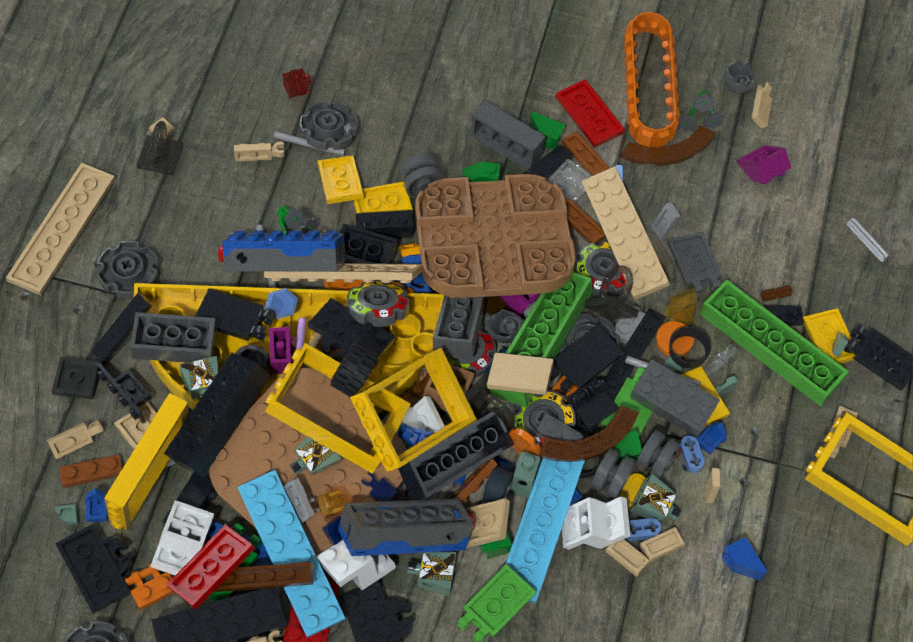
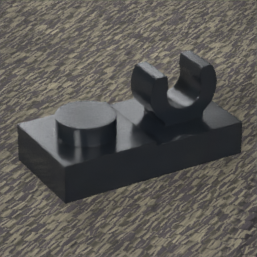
M764 305L765 309L788 326H802L804 323L802 306Z

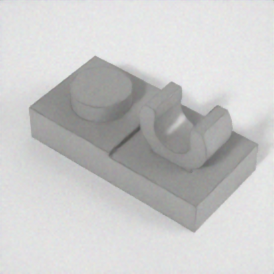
M672 202L665 204L651 225L652 230L660 241L666 239L681 217Z
M629 305L617 322L615 336L619 337L620 342L626 344L645 315V313L640 311L641 308Z
M299 478L293 479L283 486L301 524L307 522L320 511L319 508L312 509L310 504L315 499H307L305 488Z

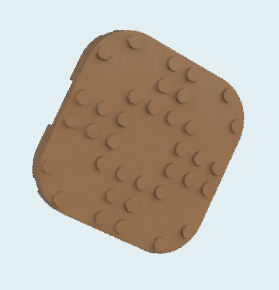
M532 174L505 175V180L484 182H469L468 177L436 180L428 184L427 189L419 192L415 203V216L422 275L425 282L434 291L450 298L551 293L563 287L571 279L574 272L575 251L568 227L565 198L563 192L555 183L551 185L546 181V178Z
M300 368L281 399L280 404L369 454L373 444L350 397L330 386L331 379L313 368ZM278 378L245 413L209 467L210 478L219 497L253 527L255 525L237 487L273 470L276 471L283 486L291 480L299 478L305 488L307 499H315L310 504L312 509H320L315 516L301 524L315 555L318 556L342 540L338 527L345 503L387 502L399 488L403 478L398 468L387 472L382 462H380L372 474L339 455L341 457L339 464L311 476L304 469L295 475L289 465L298 459L294 450L308 436L265 412L269 405L265 403L271 392L275 394L277 391L274 387L279 380ZM395 433L391 443L397 455L406 451L401 438Z

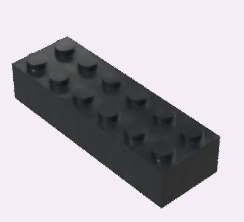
M231 353L163 454L179 466L203 477L271 375L258 363Z
M497 409L476 417V420L398 468L412 499L421 500L428 498L513 446L514 443Z
M277 588L259 589L201 605L196 610L190 608L151 619L157 642H243L252 637L268 635L275 630H286L287 626Z

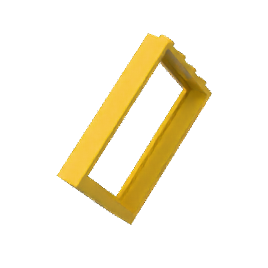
M305 343L302 349L297 348L293 354L292 359L295 360L293 364L288 363L283 371L286 374L285 378L280 377L274 387L277 389L276 393L271 392L265 403L269 405L265 412L373 474L381 462L374 446L370 453L367 454L280 404L302 363L332 379L340 365L338 361ZM367 379L360 391L373 385L374 382ZM383 388L369 396V399L375 405L391 413L384 425V429L390 441H392L411 404Z
M442 348L423 355L350 397L387 472L402 467L476 420ZM425 365L452 422L397 455L369 396Z
M171 393L168 394L104 498L110 524L116 529H129L171 460L163 453L189 417L188 402Z
M846 413L842 418L838 417L833 424V427H835L834 431H829L823 440L826 442L825 446H820L814 456L817 459L815 462L811 461L805 471L808 474L805 480L908 546L913 541V517L907 526L823 472L822 468L846 428L912 471L913 455L849 413Z

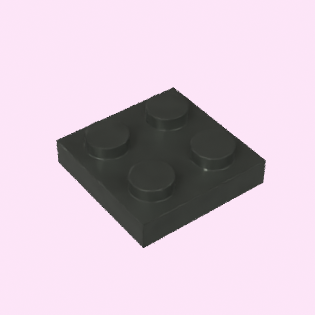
M60 356L52 394L92 399L98 376L97 372L99 371L96 364L99 361Z

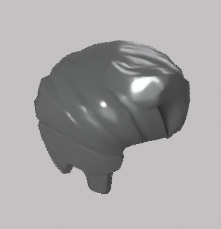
M734 61L725 67L724 80L729 91L742 94L756 89V79L748 62H746V65H743L739 61Z
M500 310V312L493 314L489 318L487 332L496 341L509 344L513 342L525 320L515 312Z
M258 345L242 346L235 353L258 363L264 370H266L271 362L269 354L263 347Z

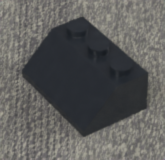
M343 224L340 233H344L346 263L392 264L398 239Z

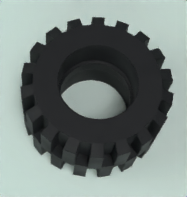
M359 342L353 343L334 373L330 386L349 397L357 394L378 360V354Z

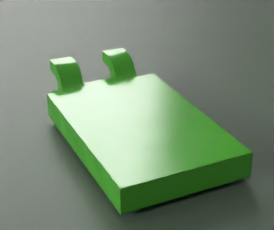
M641 367L638 368L633 380L627 377L614 400L618 408L623 406L639 412L634 425L629 431H638L639 437L653 414L651 410L630 398L634 387L645 372V369ZM617 412L604 419L601 427L606 428Z
M506 564L463 607L466 614L458 621L457 626L464 631L472 622L479 629L473 635L472 640L474 642H483L488 634L494 638L536 595V591Z

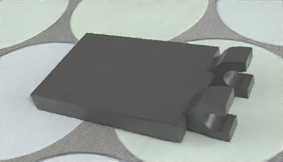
M699 232L668 239V247L686 287H692L694 299L697 300L703 297L701 292H704L703 286L710 285V291L713 294L721 286L719 280H721L722 274L704 233Z

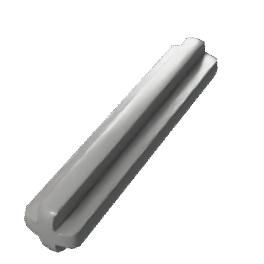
M853 217L848 221L847 226L881 262L889 257L886 250L856 218Z

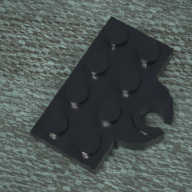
M332 298L308 322V328L322 336V353L329 356L331 349L335 348L340 351L333 356V359L341 363L355 342H359L376 352L379 360L396 339L395 335L381 327H374L370 322L366 324L357 322L349 312V308Z
M92 524L55 543L92 614L131 594L122 577L128 573L132 566V551L127 552L124 558L116 557L118 551L129 548L126 542L118 539V537H109L101 540Z
M379 582L368 586L364 590L358 589L340 595L355 642H401V640L407 638L412 633L414 616L409 617L406 621H399L397 619L400 613H410V607L399 600L386 601Z

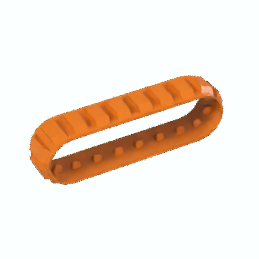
M645 12L635 16L633 20L629 21L625 31L624 64L626 67L625 81H627V124L630 125L629 132L638 144L646 147H662L667 145L668 141L674 139L679 125L678 83L676 78V53L674 49L675 37L672 34L673 29L666 18L653 12ZM641 32H649L659 36L663 41L662 47L665 48L663 61L666 62L664 76H667V84L664 86L668 92V98L665 99V102L669 108L666 118L669 119L670 125H666L663 129L649 128L638 119L640 118V112L637 111L636 104L639 103V98L636 97V89L639 87L638 83L635 82V75L638 74V69L634 66L637 55L634 54L636 41L633 40V36Z

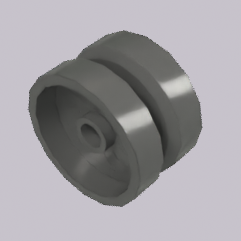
M430 153L417 154L406 159L400 165L399 175L404 182V188L409 197L417 198L421 190L424 191L428 188V184L444 179L442 171L439 169L440 166L437 158Z
M656 429L642 449L635 463V468L645 472L653 464L650 475L653 474L661 480L672 466L681 443L670 439L664 445L666 435Z
M610 448L596 470L591 487L601 492L610 482L607 495L617 499L633 471L636 460L626 456L618 466L620 452Z

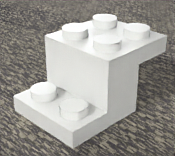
M424 396L415 406L408 408L396 434L403 424L433 433L444 427L430 396ZM389 413V414L382 420L384 423H386V421H387V419H388V417H389V415H390L391 413ZM402 440L406 450L411 448L408 443Z
M589 497L569 506L562 527L563 548L570 550L584 543L602 549L630 537L627 498L619 497L605 503Z
M175 500L150 567L176 575L203 547L214 513Z
M343 539L316 556L320 565L340 587L353 580L361 590H364L396 568L395 563L387 554L351 556Z

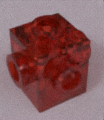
M303 68L282 74L283 86L289 98L301 96L309 92L311 79L309 74H305Z

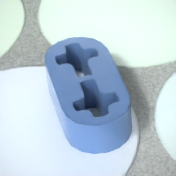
M685 436L680 446L685 466L689 472L698 473L702 470L705 463L699 442L694 436ZM687 442L693 445L691 451L689 446H685ZM693 457L696 463L699 462L698 466H695L693 463L691 464Z
M655 518L629 521V527L636 531L635 534H632L630 531V537L625 539L629 541L650 539L660 534L661 523ZM649 525H652V527L655 528L654 532H652L651 529H648Z

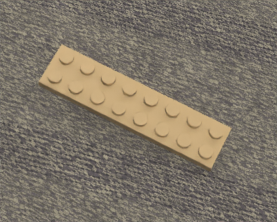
M81 163L7 275V282L41 296L114 183V175Z
M616 167L583 180L582 184L634 300L670 286Z
M345 263L337 272L264 271V278H271V281H281L283 278H289V281L307 279L309 282L319 281V279H326V282H335L337 279H344V282H354L358 279L366 283L374 282V280H381L382 283H390L393 280H400V283L412 282L411 280L417 278L422 273V264Z

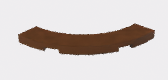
M699 126L686 140L666 147H646L628 142L621 154V158L642 165L646 163L654 164V166L680 163L703 151L711 143L716 132Z
M620 406L614 419L604 430L580 441H564L545 437L539 457L558 462H577L600 456L608 452L610 448H614L625 438L634 425L639 412Z

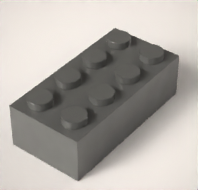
M486 101L472 115L470 136L526 170L542 158L545 136L541 132L535 131L524 122L518 121L509 113L503 112L495 105Z
M444 295L433 336V351L442 348L446 357L472 360L485 309V297L450 298Z
M136 312L130 343L132 359L187 363L213 357L217 332L216 319Z
M653 359L630 395L632 400L695 438H698L720 401Z

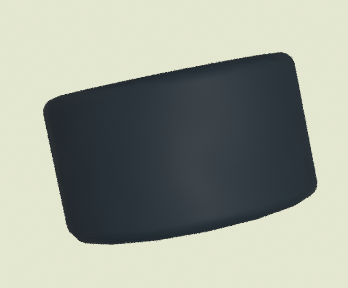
M495 467L486 483L483 500L492 502L504 498L507 499L510 494L514 473Z

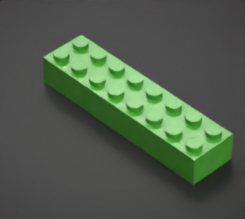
M573 272L571 279L563 287L551 293H541L505 354L549 358L554 361L593 293L592 278ZM490 389L492 396L523 407L528 406L534 395L532 393Z
M728 280L703 303L700 312L703 318L820 407L825 404L845 381L849 373L847 369Z

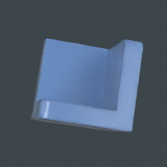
M283 288L269 293L264 309L273 311L272 316L276 319L284 318L294 314L298 298L288 289Z

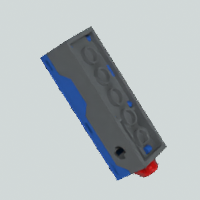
M240 230L234 231L232 235H228V238L222 241L223 245L218 249V259L220 262H224V271L337 272L346 263L344 233H338V231L334 230L327 231V233H319L316 230L308 231V233H301L298 230L290 231L289 233H282L279 230L271 231V233H264L261 230L245 233V231Z
M459 499L345 503L338 531L351 556L466 550L471 531L475 526V520L471 513L466 512Z

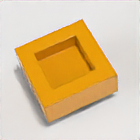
M417 243L398 246L399 254L402 257L420 254Z

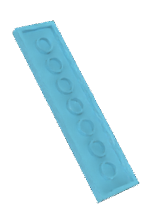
M542 459L506 564L536 591V595L529 601L531 603H537L585 460L558 462Z
M273 470L237 487L272 564L312 562L314 564L313 585L284 587L306 637H311L346 620L276 471Z

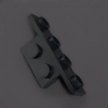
M100 362L96 365L99 370L97 375L102 382L107 381L109 390L113 395L118 394V400L124 408L126 406L129 407V413L135 421L139 419L144 424L146 421L139 407L152 399L150 393L129 369L113 379Z

